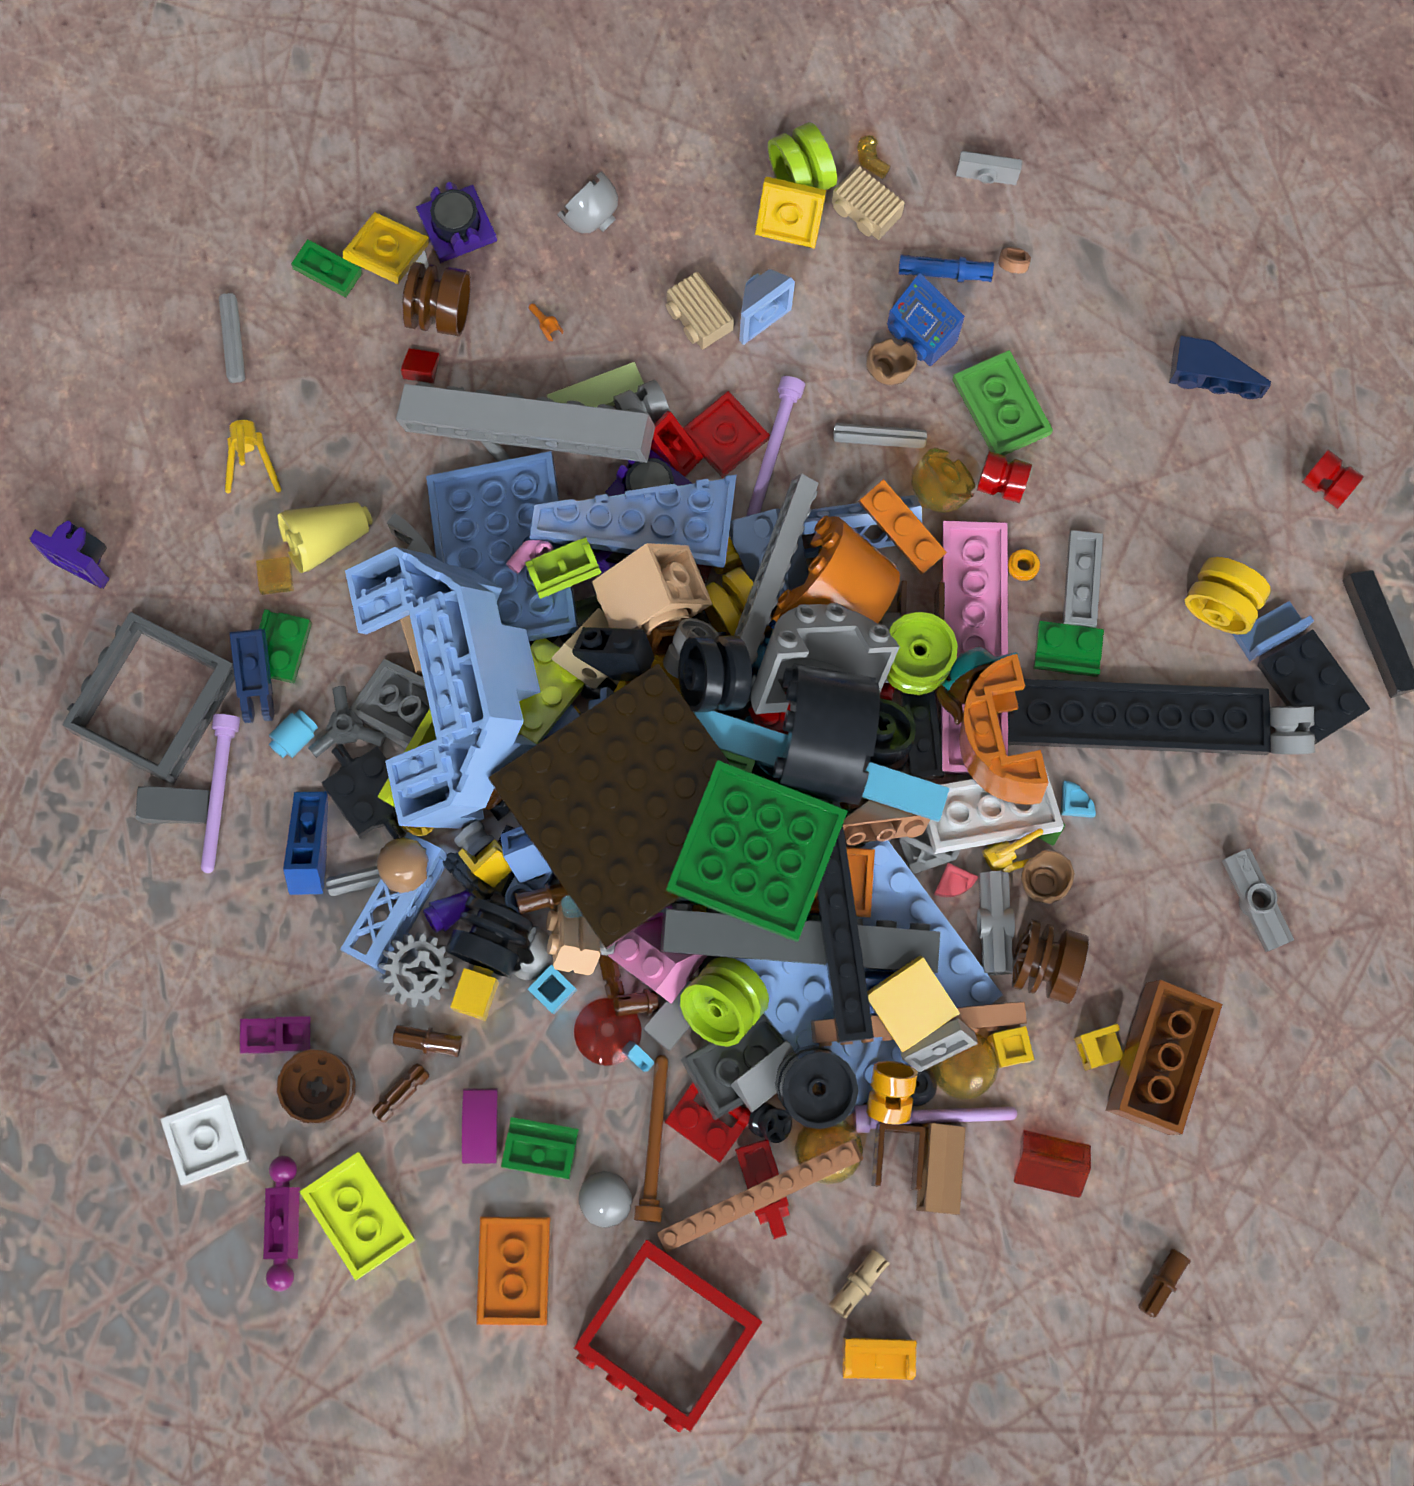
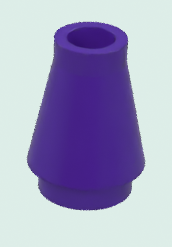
M467 890L429 902V907L423 909L424 916L435 933L441 930L446 932L460 919L461 912L467 913L470 910L465 906L467 898L471 897Z

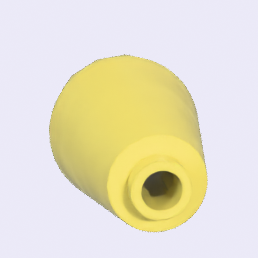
M358 502L284 510L277 515L283 542L287 541L291 550L288 552L289 557L299 573L309 572L369 532V525L372 524L368 508L366 506L361 507Z

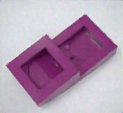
M310 1016L240 1019L239 1054L291 1053L310 1050Z
M498 1088L463 1089L462 1164L497 1163Z

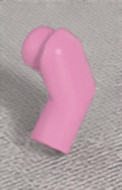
M542 540L525 541L506 562V565L518 574L526 565V561L554 550L550 542Z

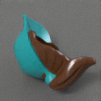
M978 646L961 653L956 658L950 672V677L936 690L938 701L952 715L956 725H959L962 721V705L965 704L967 695L980 674L996 661L1018 654L1017 652L994 656L985 648Z

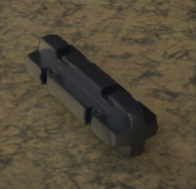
M450 852L446 855L447 858L445 861L443 860V866L449 873H452L453 877L468 892H471L473 897L487 900L493 896V888L473 874L457 852Z

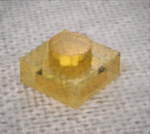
M288 556L256 561L259 592L261 595L294 591L291 560Z

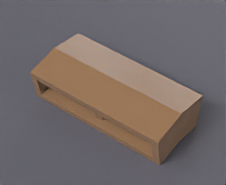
M924 1123L922 1127H926L922 1189L917 1191L916 1211L960 1215L966 1127Z

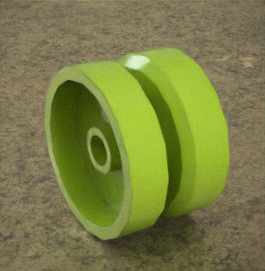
M808 122L795 128L792 137L783 133L768 141L769 159L776 179L824 190L836 186L837 172L833 156L825 138L815 124Z
M915 612L906 614L895 621L889 631L900 647L886 679L893 687L903 693L921 695L933 692L945 682L956 661L958 644L954 631L946 621L931 613Z
M718 957L711 960L699 976L685 988L680 998L683 1016L690 1027L703 1039L715 1045L726 1047L738 1044L768 1009L769 995L766 986L758 974L745 963L729 957Z

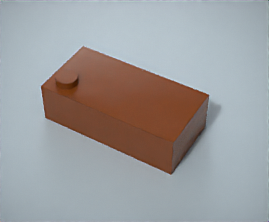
M1163 980L1147 982L1105 1111L1167 1135H1183L1223 1004Z

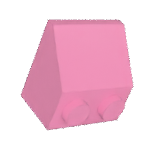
M663 916L642 924L623 937L615 946L614 953L608 956L672 1004L707 955L660 952Z

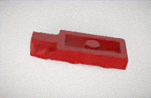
M765 1139L735 1149L747 1189L779 1175L768 1140ZM786 1196L754 1211L760 1225L768 1222L773 1240L787 1236L782 1219L790 1215Z

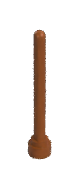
M658 1055L655 1058L643 1199H639V1206H635L634 1220L662 1222L663 1208L659 1207L660 1201L657 1200L668 1072V1058L665 1055Z

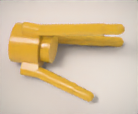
M250 420L232 422L229 426L230 437L227 438L228 457L225 492L230 493L232 489L235 451L238 452L239 464L243 466L245 465V453L253 451L255 445L258 447L275 491L277 493L281 492L282 489L263 443L262 433L256 432L255 424Z
M1039 828L1012 844L1005 841L1003 843L986 845L988 848L982 850V854L992 871L1009 873L1023 868L1031 858L1012 863V860L1017 858L1015 850L1042 835L1043 829Z

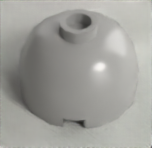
M602 171L596 175L600 180L598 183L594 180L590 181L565 205L569 210L567 214L563 210L557 214L568 227L582 234L591 233L598 228L604 232L616 220L612 214L618 206V194L612 182Z

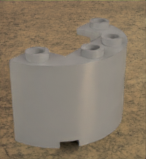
M830 603L829 605H799L783 614L775 624L751 690V703L755 714L786 712L790 702L786 700V694L782 689L784 688L782 687V679L785 668H791L794 663L875 677L881 692L900 646L890 635L887 627L877 624L862 614L846 609L838 603Z

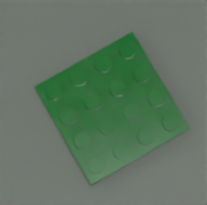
M717 760L666 891L798 942L847 810Z

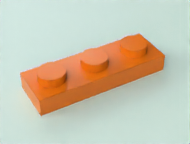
M884 479L858 501L921 575L947 553Z

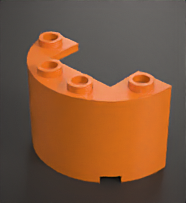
M826 515L818 521L814 528L816 533L810 544L814 548L820 545L823 548L809 565L808 571L810 573L805 583L795 589H787L779 596L776 604L778 607L772 619L777 622L787 611L802 604L829 605L830 603H838L846 609L862 614L878 624L895 597L900 582V572L896 569L897 566L840 517H829Z
M1018 654L1002 658L987 667L970 689L960 726L959 746L966 769L976 783L985 791L1001 800L1015 804H1039L1042 802L1049 783L1042 752L1037 750L1007 756L997 717L998 713L1018 710L1015 691L1024 690L1025 687Z

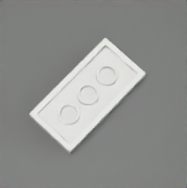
M1049 777L1048 786L1042 802L1039 804H1015L1001 800L985 791L974 779L942 784V786L948 787L950 790L939 822L930 819L926 827L934 854L1016 840L1039 828L1043 829L1042 835L1061 832L1064 825Z

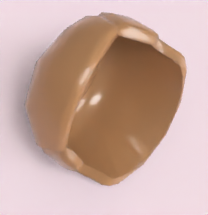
M889 338L883 342L875 343L866 355L867 370L871 376L882 384H901L917 366V353L909 342L899 345L894 342L893 338Z
M399 838L389 841L381 848L377 859V869L382 881L390 890L405 893L414 891L426 881V869L429 859L425 849L418 841L409 838Z
M1043 850L1026 862L1023 867L1021 882L1025 893L1034 901L1051 904L1067 895L1072 887L1075 872L1071 861L1061 852Z

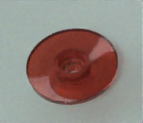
M608 998L597 999L585 1006L579 1013L574 1027V1038L579 1051L589 1061L602 1066L618 1065L628 1060L629 1058L622 1053L623 1047L629 1041L639 1046L642 1036L641 1022L638 1015L630 1014L617 1017L614 1011V999ZM606 1024L614 1027V1033L609 1037L601 1034V1028Z

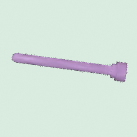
M791 376L781 377L778 387L781 402L748 507L747 516L761 512L793 403H796L802 397L805 383L798 378Z
M227 714L213 715L212 729L215 730L214 735L217 736V745L201 861V870L204 873H211L215 867L231 738L235 737V733L239 732L240 718Z
M855 1105V1111L853 1112L855 1133H869L870 1129H876V1125L882 1123L868 1116L866 1113L867 1105ZM1012 1106L912 1110L910 1121L904 1124L1014 1120L1017 1117V1110Z

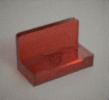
M1023 1130L1020 1139V1159L1014 1174V1183L1072 1197H1081L1091 1170V1145Z

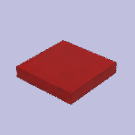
M729 391L683 427L704 456V459L722 478L770 438V434Z

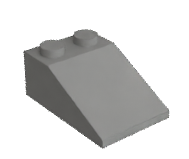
M384 659L350 709L353 710L363 723L385 734L387 738L406 749L430 706L423 677Z

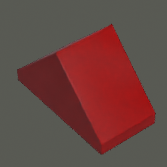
M667 410L654 424L655 430L650 449L686 477L704 456L672 412Z

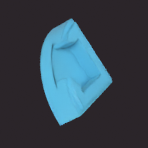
M1064 781L1062 783L1061 815L1094 818L1096 816L1095 806L1087 793L1073 782Z
M631 1041L622 1049V1053L643 1072H648L655 1064L637 1044Z

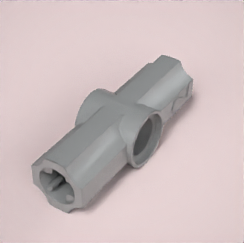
M1251 849L1243 850L1222 860L1239 896V907L1249 917L1265 952L1294 941L1277 905L1278 897L1276 891L1267 884ZM1253 892L1262 896L1264 900L1263 908L1257 907L1252 902Z
M1002 871L981 872L978 874L980 908L977 910V933L982 943V967L984 973L988 975L1012 974V938L1015 933V917L1013 908H1010L1008 872Z

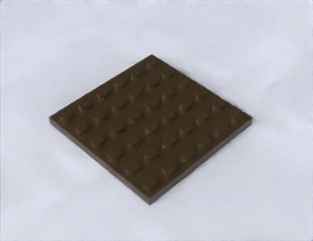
M658 663L488 777V779L599 940L608 949L681 898V896L666 891V888L717 760L729 765L731 764Z

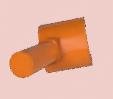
M534 303L529 306V310L539 320V327L548 341H553L550 334L555 330H559L563 334L564 331L554 316L547 317Z

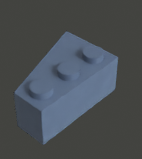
M781 509L768 510L731 520L729 537L753 583ZM802 535L798 538V548L791 557V567L784 576L785 583L779 591L777 598L785 590H792L803 585L809 575ZM777 605L772 609V612L776 611Z

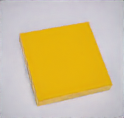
M765 176L755 235L815 248L827 190Z
M374 212L343 250V259L399 284L410 270L411 265L416 262L429 245V237Z
M921 955L867 991L870 1005L902 1052L960 1014Z

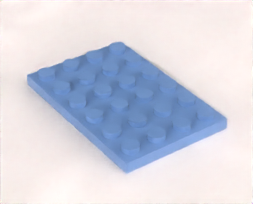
M549 451L426 476L436 559L448 565L471 569L501 587L502 591L497 600L501 624L526 629L529 641L575 633L579 628L572 586L540 599L527 566L525 565L516 574L506 565V562L525 541L530 540L534 505L560 501L552 452ZM551 543L553 549H557L559 547L564 546L561 544Z

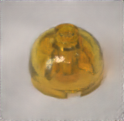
M932 448L920 458L912 471L911 485L915 497L922 507L932 511L947 513L957 510L974 496L975 493L971 492L975 488L974 479L959 459L952 462L946 457L949 452L944 449Z
M975 1033L978 1044L930 1067L938 1087L946 1095L960 1100L974 1099L987 1092L996 1081L999 1065L995 1049L991 1042L980 1034Z
M845 1119L836 1126L823 1129L803 1126L797 1135L794 1147L796 1163L800 1165L853 1139L863 1156L861 1136L854 1125ZM861 1161L817 1182L825 1185L842 1183L854 1175Z

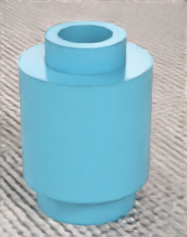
M299 709L295 714L290 713L269 734L272 741L268 745L280 757L284 758L288 755L293 758L315 736L313 732L318 726Z

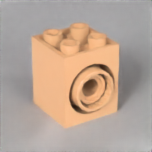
M646 543L592 581L597 594V600L602 606L609 628L641 629L645 631L646 635H650L651 631L656 627L678 626L683 619L692 618L712 605L689 545Z

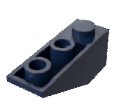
M1180 336L1173 349L1169 383L1178 384L1181 388L1208 389L1214 394L1232 393L1238 394L1245 399L1263 398L1271 386L1270 380L1213 341Z

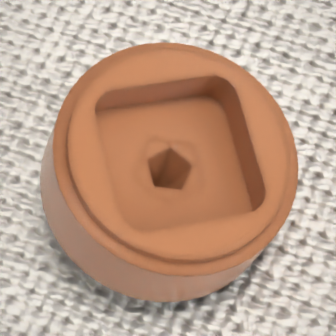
M1008 247L1001 251L998 264L1008 272L1025 273L1028 271L1031 257L1022 249Z

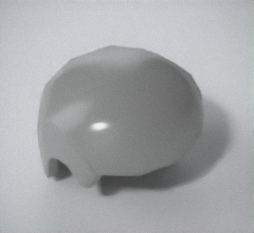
M538 926L532 927L531 932L526 933L530 945L525 949H517L519 962L513 974L523 980L537 979L553 964V955L547 954L549 935Z
M608 1171L591 1174L582 1183L578 1201L583 1215L591 1224L607 1228L619 1225L628 1217L631 1210L632 1195L622 1177Z

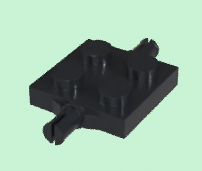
M343 744L338 745V749L336 747L332 749L331 753L334 754L341 767L338 772L322 781V786L358 837L361 838L371 830L385 826L393 840L399 839V835L401 838L404 837L406 832L395 819L397 817L395 808L378 798L380 791L389 778L385 763L387 759L378 746L363 756L354 759Z

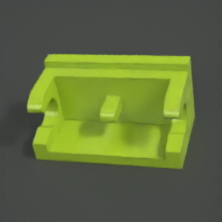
M586 537L525 562L540 599L601 574V570Z

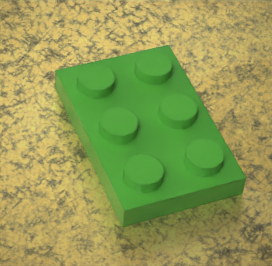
M1010 350L953 375L952 380L990 451L1007 455L1052 434L1053 429Z

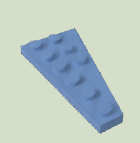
M737 474L725 476V479L708 481V479L696 480L694 484L681 486L669 484L629 490L621 495H596L594 499L575 501L574 499L536 504L533 510L530 540H542L566 545L586 537L591 549L632 554L646 543L689 545L696 564L724 568Z

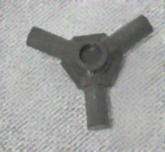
M345 686L332 688L335 712L332 713L326 727L327 733L308 747L312 754L317 758L335 743L338 745L357 742L358 739L381 747L386 735L363 727V722L348 707Z

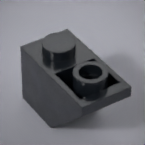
M583 627L572 650L575 657L616 681H633L649 670L655 659L645 631L641 629Z

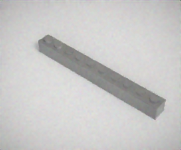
M804 474L794 477L790 483L734 634L735 636H740L745 642L750 654L751 664L758 657V647L765 638V628L769 625L772 618L770 614L778 602L777 595L784 586V576L791 567V557L798 548L797 541L804 531L805 519L810 515V505L817 496L816 489L819 483Z

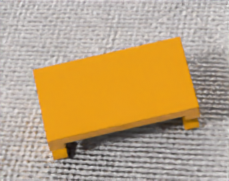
M843 1338V1378L914 1380V1377H916V1340Z

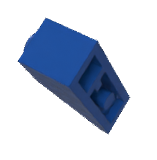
M327 791L294 792L283 867L289 895L323 894L327 858Z

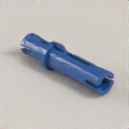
M900 254L899 275L918 276L921 273L925 277L957 279V282H964V280L992 282L994 262L966 260V257L942 259Z

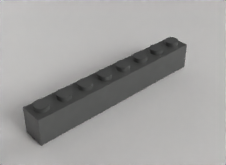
M672 903V910H663L660 952L826 965L819 915H809V919L804 924L798 942H795L709 907H706V912L693 911V905ZM857 918L864 968L898 971L921 955L933 973H938L940 932L930 931V924L910 923V929L897 928L896 921L876 920V926L863 925V919Z

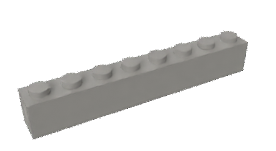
M419 382L416 385L404 384L396 420L406 432L648 462L655 425L650 415L637 408L623 411L604 404L590 407L578 401L557 403L546 397H537L536 400L525 399L514 393H508L506 396L494 395L487 390H476L475 393L464 391L455 386H447L446 389L435 388L423 382Z

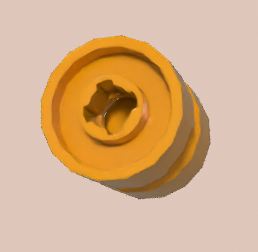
M882 1061L874 1064L871 1078L873 1090L869 1093L866 1111L868 1116L888 1124H904L910 1121L913 1105L911 1095L915 1092L918 1074L916 1069L904 1063L894 1061Z

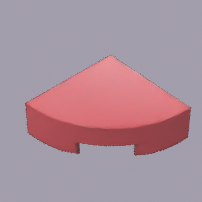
M948 863L934 895L940 897L959 896L968 891L979 876Z

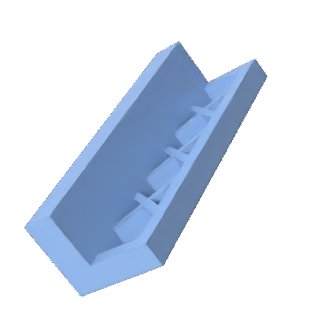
M916 496L900 497L922 523V509ZM859 503L811 509L810 515L805 519L803 525L805 528L802 535L816 533L814 528L822 517L826 515L829 517L837 516L876 549L896 546L884 532L878 539L872 540L863 535L871 525H877V523ZM820 545L816 548L804 549L805 557H817L819 549L823 547Z
M409 832L405 838L418 841L426 849V855L429 859L426 869V881L414 891L391 894V890L380 879L340 949L382 974H385L386 970L378 966L380 963H387L388 958L383 955V951L392 952L394 950L391 943L393 940L403 943V934H408L445 869L443 860H446L447 853ZM388 903L389 916L385 921L375 924L373 919L374 910L377 906ZM371 933L373 943L366 955L353 949L359 936Z

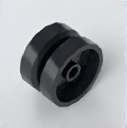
M706 636L689 637L684 641L678 663V679L681 695L691 711L708 712L716 707L723 711L740 710L746 705L752 685V666L747 646L740 636H717L714 640Z
M880 698L877 737L874 754L870 756V762L902 772L905 769L909 752L915 739L916 726L912 716L906 709L893 701Z
M810 1045L797 1048L787 1055L778 1067L775 1080L779 1101L792 1118L806 1127L823 1129L836 1126L848 1117L856 1105L859 1090L855 1073L845 1060L826 1047ZM817 1082H821V1087H816V1092H813V1085Z

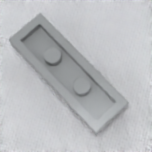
M1071 530L1069 533L1062 624L1092 628L1097 626L1103 543L1102 533Z

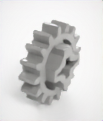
M417 932L414 939L411 934L406 933L403 934L404 943L393 940L391 943L394 950L392 952L383 951V955L388 958L387 963H380L378 966L386 970V975L381 976L379 980L383 983H389L385 993L388 995L396 994L395 1002L403 1004L407 1001V1006L416 1007L419 1001L421 1005L428 1006L430 996L437 1000L441 998L438 991L440 987L449 989V984L444 980L445 977L454 975V972L446 969V965L452 963L453 958L443 956L446 952V946H436L438 938L430 936L426 940L424 933ZM408 951L407 955L399 961L401 956ZM430 953L433 956L436 965H434L429 959ZM418 966L427 969V971H420V973L416 972L414 974L405 970L406 968ZM396 974H399L403 979V987L400 985ZM432 980L430 985L425 988V985Z

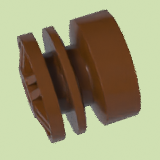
M414 262L410 267L403 291L402 304L405 327L416 329L419 324L420 330L428 331L435 318L438 333L460 337L466 324L469 309L470 272L447 267L440 281L436 265L430 264L426 269L423 263Z
M1031 919L1025 932L1020 937L1012 963V988L1023 989L1029 977L1028 992L1034 994L1042 981H1045L1046 997L1048 999L1069 1004L1075 996L1085 966L1089 945L1088 935L1066 929L1057 943L1054 942L1053 925H1046L1040 938L1041 923Z
M306 1050L295 1054L284 1064L277 1079V1095L281 1106L292 1118L303 1123H326L337 1119L349 1109L355 1097L356 1079L352 1068L342 1057L325 1050ZM320 1077H322V1083L327 1085L326 1092H320L317 1097L315 1096L316 1091L311 1088V1083L318 1082Z

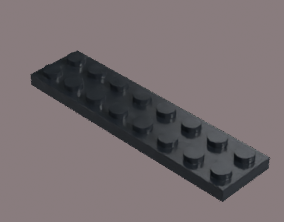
M1024 679V690L1015 691L1019 708L1018 710L1008 711V745L1268 755L1271 753L1269 689Z

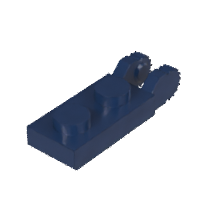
M265 629L230 632L237 698H240L244 723L254 722L255 712L251 696H260L261 713L264 721H273L274 703L271 696L273 690Z

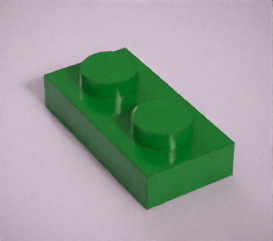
M308 239L291 263L293 270L345 298L362 275L361 267Z

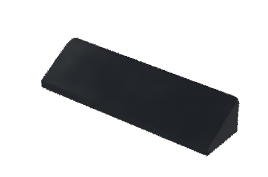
M1374 571L1348 574L1342 581L1389 697L1393 698L1414 691V668Z

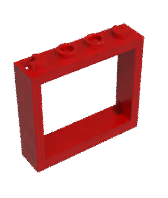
M646 1239L574 1346V1349L579 1352L576 1359L593 1370L597 1365L608 1374L605 1379L621 1391L627 1386L637 1394L634 1400L645 1409L652 1412L653 1408L656 1407L666 1414L663 1421L679 1433H681L683 1428L691 1432L763 1321ZM646 1258L653 1261L745 1327L688 1415L589 1345Z

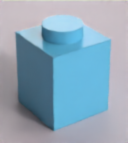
M552 964L528 988L552 1014H555L577 991L558 970L554 969Z

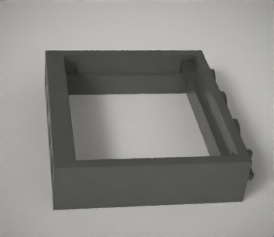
M130 612L122 626L117 625L115 638L110 646L105 647L100 653L98 666L93 674L87 676L82 683L81 694L77 701L67 708L69 714L62 725L74 735L174 785L212 721L213 715L216 714L235 681L233 663ZM141 634L214 670L159 765L86 728Z

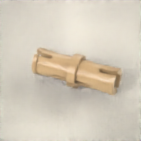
M872 1249L854 1273L850 1272L846 1277L848 1281L828 1305L846 1319L863 1296L870 1294L872 1291L870 1287L888 1267L889 1262Z

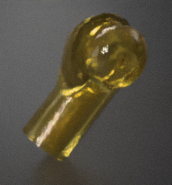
M872 135L861 137L857 144L859 164L879 178L884 179L890 170V165L877 158V139Z

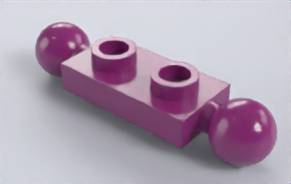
M288 1156L276 1157L271 1162L269 1175L276 1182L275 1188H265L263 1259H273V1265L266 1273V1282L272 1290L278 1292L287 1290L293 1284L294 1272L288 1265V1259H298L300 1187H290V1181L294 1179L297 1173V1165Z

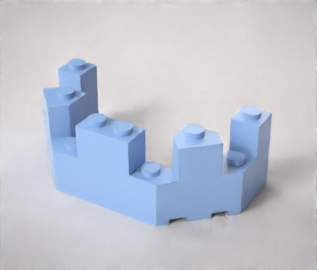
M393 547L345 570L358 633L369 634L410 615L435 729L436 740L385 761L399 826L460 829L477 820L481 821L484 819L482 809L486 807L494 789L488 777L537 745L523 735H518L524 722L519 701L540 693L526 629L501 624L497 600L502 588L471 569L445 564L430 554Z

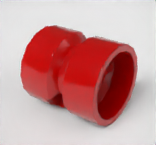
M1327 450L1301 483L1315 493L1322 491L1324 493L1323 499L1338 509L1364 476L1351 466L1344 468L1342 466V459L1330 450Z
M989 451L978 482L977 491L990 495L1000 492L1003 499L1020 503L1032 464L1018 459L1008 462L1005 455Z

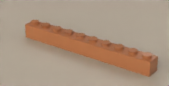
M1025 1002L956 1007L960 1014L950 1020L953 1021L958 1018L974 1032H979V1028L987 1027V1031L1000 1030L999 1026L1007 1025L1008 1029L1020 1028V1024L1027 1023ZM871 1015L874 1038L882 1037V1041L894 1040L878 1015ZM834 1019L811 1021L813 1043H819V1047L832 1046V1042L837 1041ZM874 1038L861 1040V1043L874 1042ZM853 1041L840 1043V1045L853 1044Z
M853 1139L657 1232L665 1253L862 1161V1154Z

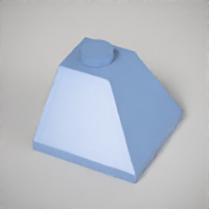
M768 269L762 275L759 273L755 274L747 281L740 323L739 341L742 345L792 310L795 281L791 277Z

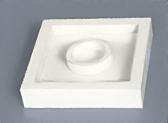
M229 1095L221 1096L160 1119L181 1185L195 1182L250 1161Z

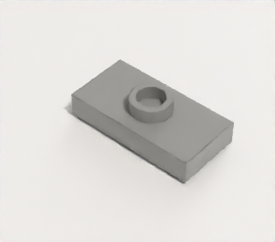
M961 151L956 176L977 179L983 183L997 182L1016 185L1021 171L1022 160Z

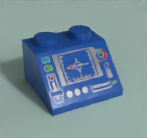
M920 273L890 310L887 325L889 331L896 339H902L905 343L909 342L913 346L919 361L924 360L929 366H932L957 344L965 316Z

